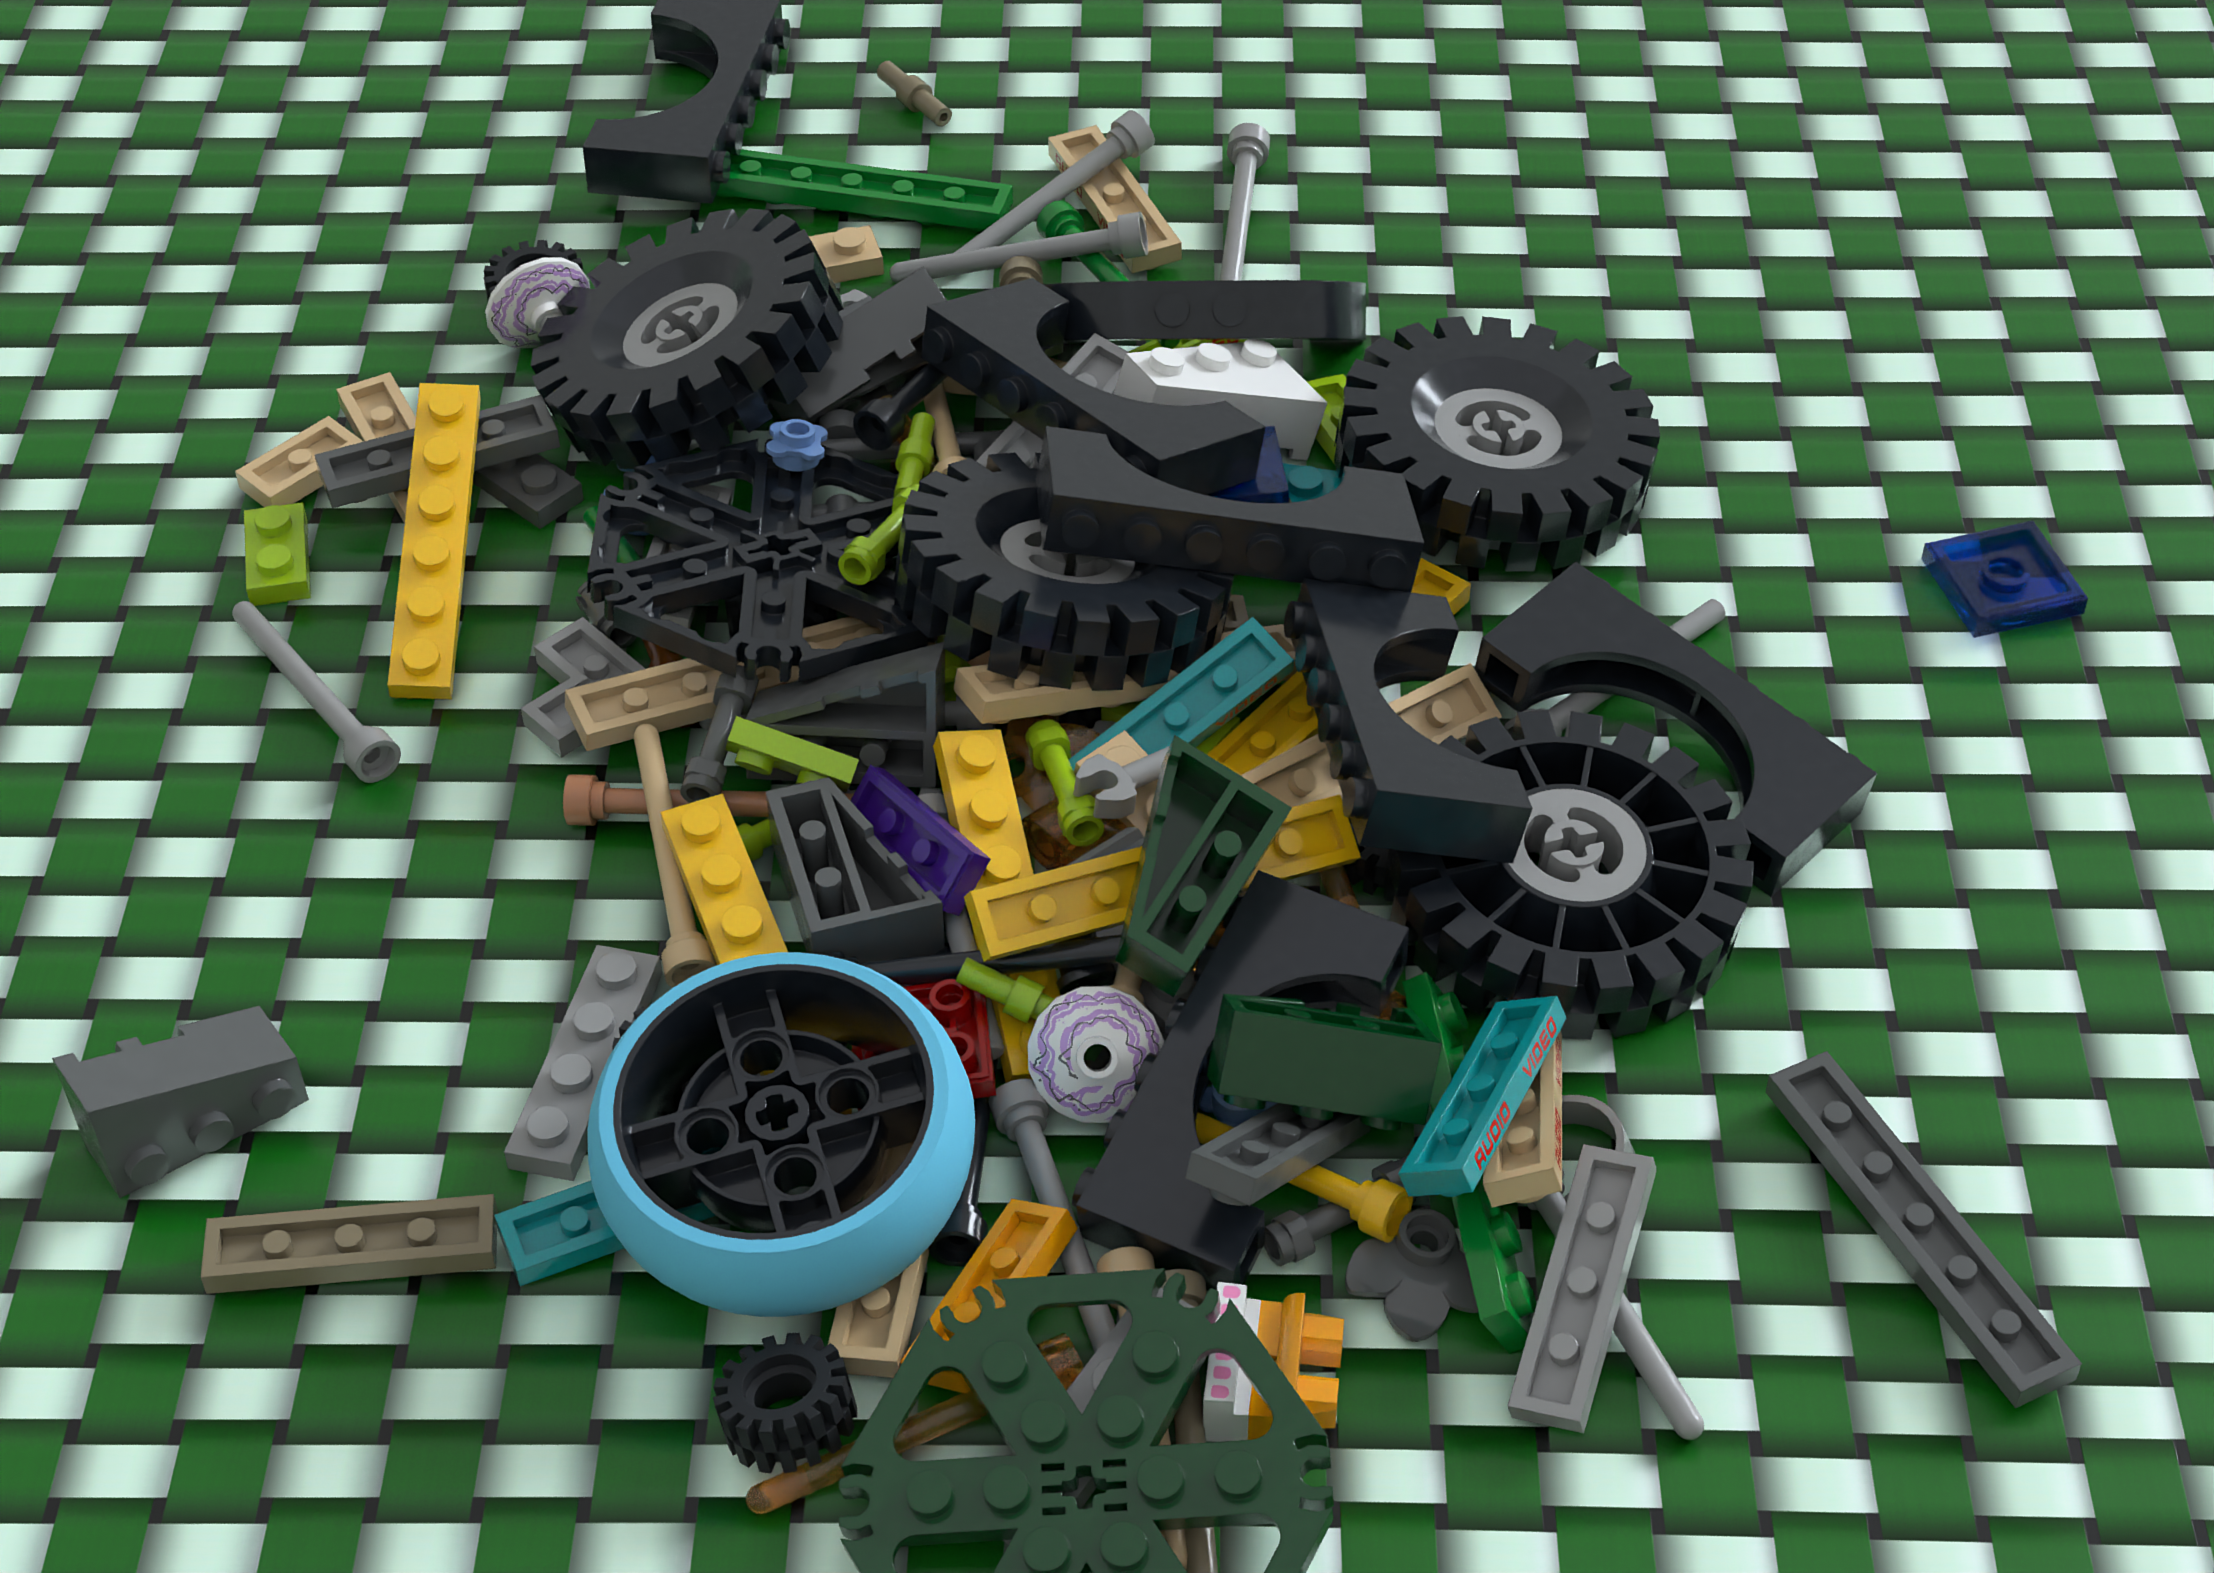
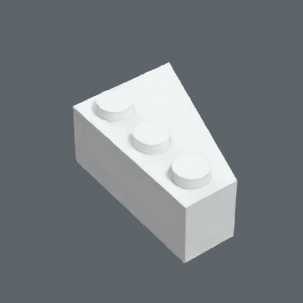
M1247 339L1245 342L1228 344L1202 343L1196 347L1175 349L1157 347L1152 351L1126 353L1113 393L1114 395L1132 400L1175 406L1205 405L1226 401L1266 426L1262 446L1289 449L1288 455L1290 459L1308 460L1328 403L1277 353L1273 345L1260 339Z

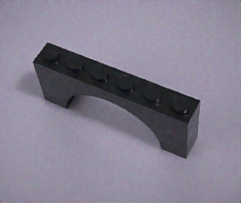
M658 0L651 12L655 59L687 65L703 73L711 80L699 93L670 109L635 118L596 119L582 146L588 193L712 204L720 183H727L729 180L731 168L730 155H740L744 131L746 128H752L757 102L764 101L767 80L770 75H776L780 51L781 49L786 50L788 48L790 23L788 19H782L781 0Z
M1034 278L927 306L921 358L1040 439H1044L1046 426L1106 434L1112 448L1135 468L1170 485L1203 495L1256 479L1266 426L1230 403L1221 401L1205 405L1175 406L1132 400L1090 386L1066 373L1051 361L1049 357L1063 351L1070 301Z
M1049 426L1045 428L1036 476L1043 550L1303 583L1304 578L1412 592L1424 540L1404 475L1401 473L1344 466L1340 485L1330 493L1318 498L1291 503L1233 501L1191 492L1147 475L1118 455L1110 445L1106 434Z
M1577 562L1572 564L1482 637L1475 671L1488 691L1517 712H1523L1540 701L1565 694L1582 692L1613 694L1656 707L1674 716L1698 733L1721 757L1734 780L1740 802V813L1735 819H1743L1751 842L1746 860L1754 862L1752 884L1770 897L1860 815L1877 775L1875 771L1863 764L1856 756L1846 752L1816 731L1805 720L1795 716L1762 693L1755 685L1745 681L1722 665L1705 650L1695 646L1668 627L1654 614L1647 612L1611 587L1607 581L1597 577Z
M1304 578L1298 600L1290 601L1287 606L1284 618V634L1286 638H1290L1295 650V667L1298 672H1302L1307 686V704L1314 707L1318 719V737L1320 742L1326 743L1330 755L1331 777L1338 780L1343 795V813L1345 817L1351 819L1359 846L1513 863L1533 809L1518 771L1469 759L1431 741L1396 714L1379 690L1402 682L1434 681L1445 675L1459 632L1447 598Z
M1260 870L1257 871L1246 893L1240 892L1224 917L1223 927L1226 930L1218 945L1209 943L1202 952L1194 974V981L1197 983L1188 1000L1180 997L1173 1005L1165 1025L1164 1034L1167 1036V1039L1158 1055L1149 1053L1143 1060L1134 1084V1090L1137 1092L1127 1111L1119 1109L1112 1117L1103 1142V1147L1106 1151L1096 1169L1088 1166L1083 1171L1072 1197V1206L1077 1208L1079 1229L1084 1239L1110 1250L1121 1247L1144 1248L1153 1255L1155 1269L1165 1268V1271L1187 1269L1195 1271L1204 1277L1207 1291L1210 1288L1217 1290L1218 1282L1244 1285L1265 1243L1263 1210L1253 1205L1237 1206L1220 1202L1209 1194V1188L1185 1179L1191 1152L1201 1147L1195 1129L1196 1119L1202 1097L1210 1082L1207 1071L1223 994L1298 999L1305 1002L1304 1007L1313 1009L1336 1008L1337 1003L1356 1004L1361 1007L1360 1011L1380 1017L1407 964L1408 927Z

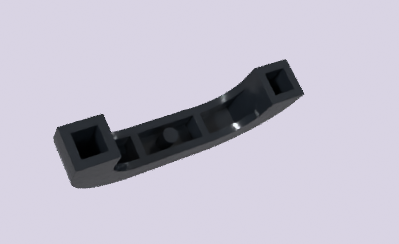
M1210 280L1043 284L1070 301L1064 343H1086L1094 333L1108 341L1236 339L1366 340V283Z

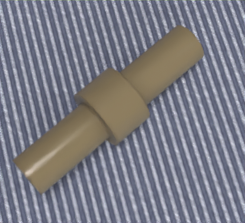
M884 61L879 65L877 69L878 78L896 92V98L912 112L920 111L937 126L942 127L949 123L952 111L933 96L932 88L916 75H907L891 61Z

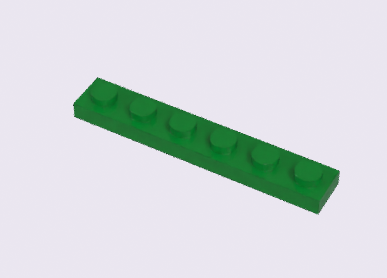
M743 149L739 156L730 155L731 168L729 180L727 183H720L716 196L722 198L741 197L763 200L774 205L786 203L815 207L820 211L838 210L861 213L872 218L891 217L913 220L924 225L943 224L965 227L976 232L984 231L1006 215L1013 204V185Z
M1424 972L1403 981L1402 985L1407 1007L1414 1011L1442 1043L1430 1099L1433 1113L1469 1050L1462 1043L1460 1034L1461 1031L1468 1028L1464 1010L1456 995L1452 991L1443 994L1429 974ZM1482 1174L1473 1192L1453 1196L1452 1201L1480 1321L1506 1351L1511 1354L1525 1347L1531 1326L1529 1314L1535 1312L1537 1303L1529 1281L1524 1273L1520 1270L1518 1271L1515 1254L1523 1250L1519 1232L1510 1215L1503 1210L1502 1205L1492 1208L1483 1185Z

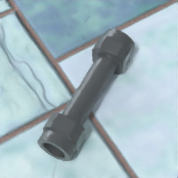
M736 666V678L723 672L719 676L713 698V703L717 706L700 755L690 758L680 789L682 797L689 803L719 795L722 792L727 774V768L723 764L728 753L725 749L736 716L740 717V715L749 713L759 683L757 675L755 680L746 679L744 676V666Z
M1408 1156L1397 1161L1390 1160L1374 1168L1371 1173L1372 1181L1376 1182L1379 1179H1386L1404 1187L1398 1173ZM1413 1196V1203H1415L1416 1198L1420 1196ZM1328 1202L1302 1216L1289 1210L1273 1218L1271 1223L1265 1226L1264 1248L1271 1260L1278 1266H1283L1291 1261L1296 1263L1315 1253V1241L1354 1222V1220L1350 1218V1210L1332 1202Z

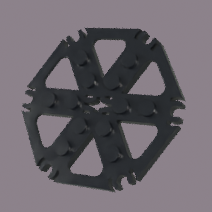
M758 438L724 446L717 450H706L634 467V472L627 471L623 474V490L609 485L606 487L605 495L600 493L587 572V593L591 592V601L593 603L604 601V617L607 621H613V626L734 678H736V666L739 662L744 663V676L747 680H755L756 670L759 667L772 666L780 671V682H788L790 680L792 666L799 667L798 682L838 672L850 666L926 647L928 642L934 643L938 639V636L928 638L912 623L913 611H902L895 596L897 584H893L894 571L885 568L874 580L868 581L863 585H855L847 581L839 570L838 562L844 554L845 548L857 536L868 538L892 513L894 491L898 475L824 445H821L825 449L824 457L819 460L816 467L806 471L785 470L777 466L773 462L772 456L766 452V443L772 439H768L765 442L764 452H759ZM727 479L746 480L753 485L751 513L689 488ZM821 486H838L876 501L811 518L813 492ZM630 532H646L659 537L664 542L686 548L629 563L617 562L620 540L622 536ZM899 541L886 554V558L897 556ZM742 594L739 632L729 639L727 643L705 640L694 630L670 620L661 619V616L664 614L676 613L684 608L720 599H731ZM805 598L812 600L820 606L829 607L859 619L871 627L879 628L883 633H874L844 641L840 646L833 649H812L811 645L802 637Z

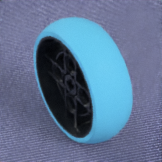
M801 952L753 955L711 967L673 987L652 1003L622 1035L605 1064L590 1107L587 1129L588 1164L592 1187L608 1225L627 1252L644 1270L661 1283L691 1300L734 1314L757 1317H786L810 1314L846 1304L877 1290L914 1263L932 1244L952 1214L968 1178L975 1134L974 1099L964 1066L945 1029L925 1006L906 989L888 977L854 962L826 955ZM836 1041L869 1050L876 1056L860 1060L853 1052ZM774 1070V1072L768 1075L755 1076L763 1071ZM691 1078L681 1097L678 1111L658 1117L674 1093ZM851 1108L862 1109L854 1114H840ZM914 1142L908 1155L895 1173L872 1195L854 1206L866 1194L877 1177L885 1150ZM710 1148H722L714 1154L702 1155L704 1151ZM797 1187H811L802 1194H787L790 1190ZM703 1203L723 1221L755 1233L728 1231L693 1220L676 1210Z

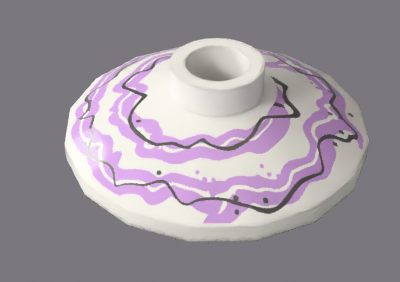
M543 257L522 264L503 277L491 292L485 310L487 327L500 343L510 347L535 348L541 346L542 343L537 336L547 318L563 316L557 304L573 286L590 289L589 279L578 264L562 257Z
M1081 986L1056 997L1037 1017L1028 1040V1070L1039 1094L1059 1114L1082 1123H1110L1117 1110L1127 1111L1137 1094L1134 1090V1084L1139 1068L1149 1053L1158 1055L1164 1044V1039L1153 1014L1133 995L1110 986ZM1101 1044L1109 1049L1110 1060L1104 1068L1092 1069L1085 1064L1084 1053L1091 1045Z

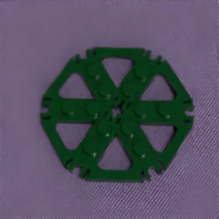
M1165 1268L992 1280L995 1293L1004 1300L1006 1306L996 1308L994 1298L990 1292L978 1286L973 1289L976 1303L982 1312L975 1321L970 1323L958 1321L948 1306L940 1309V1318L944 1331L950 1340L942 1339L934 1331L930 1319L927 1320L841 1466L845 1477L839 1479V1489L843 1498H863L869 1501L868 1508L861 1515L839 1517V1528L843 1537L851 1539L840 1540L859 1573H898L895 1569L894 1561L900 1547L1011 1540L993 1573H1187L1161 1534V1530L1274 1524L1280 1532L1278 1547L1264 1573H1306L1334 1519L1333 1508H1331L1334 1506L1333 1487H1311L1302 1480L1310 1470L1331 1468L1327 1434L1232 1300L1229 1298L1226 1311L1218 1320L1221 1303L1219 1291L1210 1288L1201 1305L1194 1308L1184 1307L1179 1304V1301L1186 1291L1185 1276L1176 1272L1167 1280ZM1166 1282L1163 1288V1298L1157 1297L1159 1289ZM1105 1304L1122 1306L1132 1317L1131 1327L1084 1412L1081 1414L1028 1333L1029 1322L1036 1313L1047 1308ZM1222 1353L1233 1358L1273 1415L1271 1428L1265 1435L1257 1439L1158 1446L1209 1354ZM955 1371L962 1375L1013 1455L909 1461L898 1455L895 1450V1440L929 1380L940 1372ZM1125 1464H1126V1466L1109 1467L1110 1465H1125ZM1062 1468L1064 1469V1470H1056V1471H1043V1470H1047V1469H1062ZM1093 1477L1096 1489L1106 1490V1493L1094 1495L1092 1508L1079 1509L1075 1497L1065 1496V1492L1077 1490L1079 1478Z

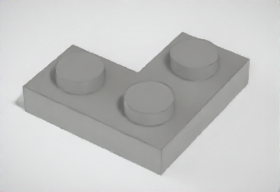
M582 617L534 646L537 664L560 684L521 707L524 726L562 758L583 745L565 708V690L645 668Z

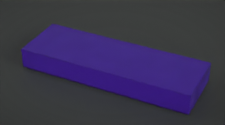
M870 764L850 801L873 825L874 836L890 853L896 851L907 863L908 873L925 892L931 889L942 902L944 912L959 916L966 905L964 896L974 890L991 859L891 773Z

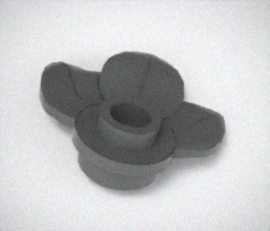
M1417 1209L1409 1212L1402 1219L1397 1235L1390 1243L1383 1242L1377 1238L1362 1242L1354 1251L1347 1266L1345 1275L1347 1292L1356 1296L1384 1298V1312L1391 1326L1398 1334L1409 1341L1419 1342L1437 1333L1445 1322L1450 1306L1459 1311L1479 1313L1465 1253L1460 1250L1455 1228L1446 1216L1435 1210ZM1414 1244L1425 1245L1432 1252L1423 1251L1415 1247Z

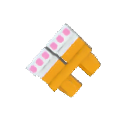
M1218 1282L1217 1291H1219L1221 1305L1217 1320L1226 1311L1230 1298L1322 1428H1335L1339 1379L1299 1374L1300 1364L1341 1367L1344 1319L1305 1313L1306 1293L1290 1294L1281 1303L1247 1298V1285ZM1222 1353L1209 1354L1203 1400V1426L1205 1428L1206 1441H1239L1262 1437L1272 1426L1273 1415L1233 1358Z

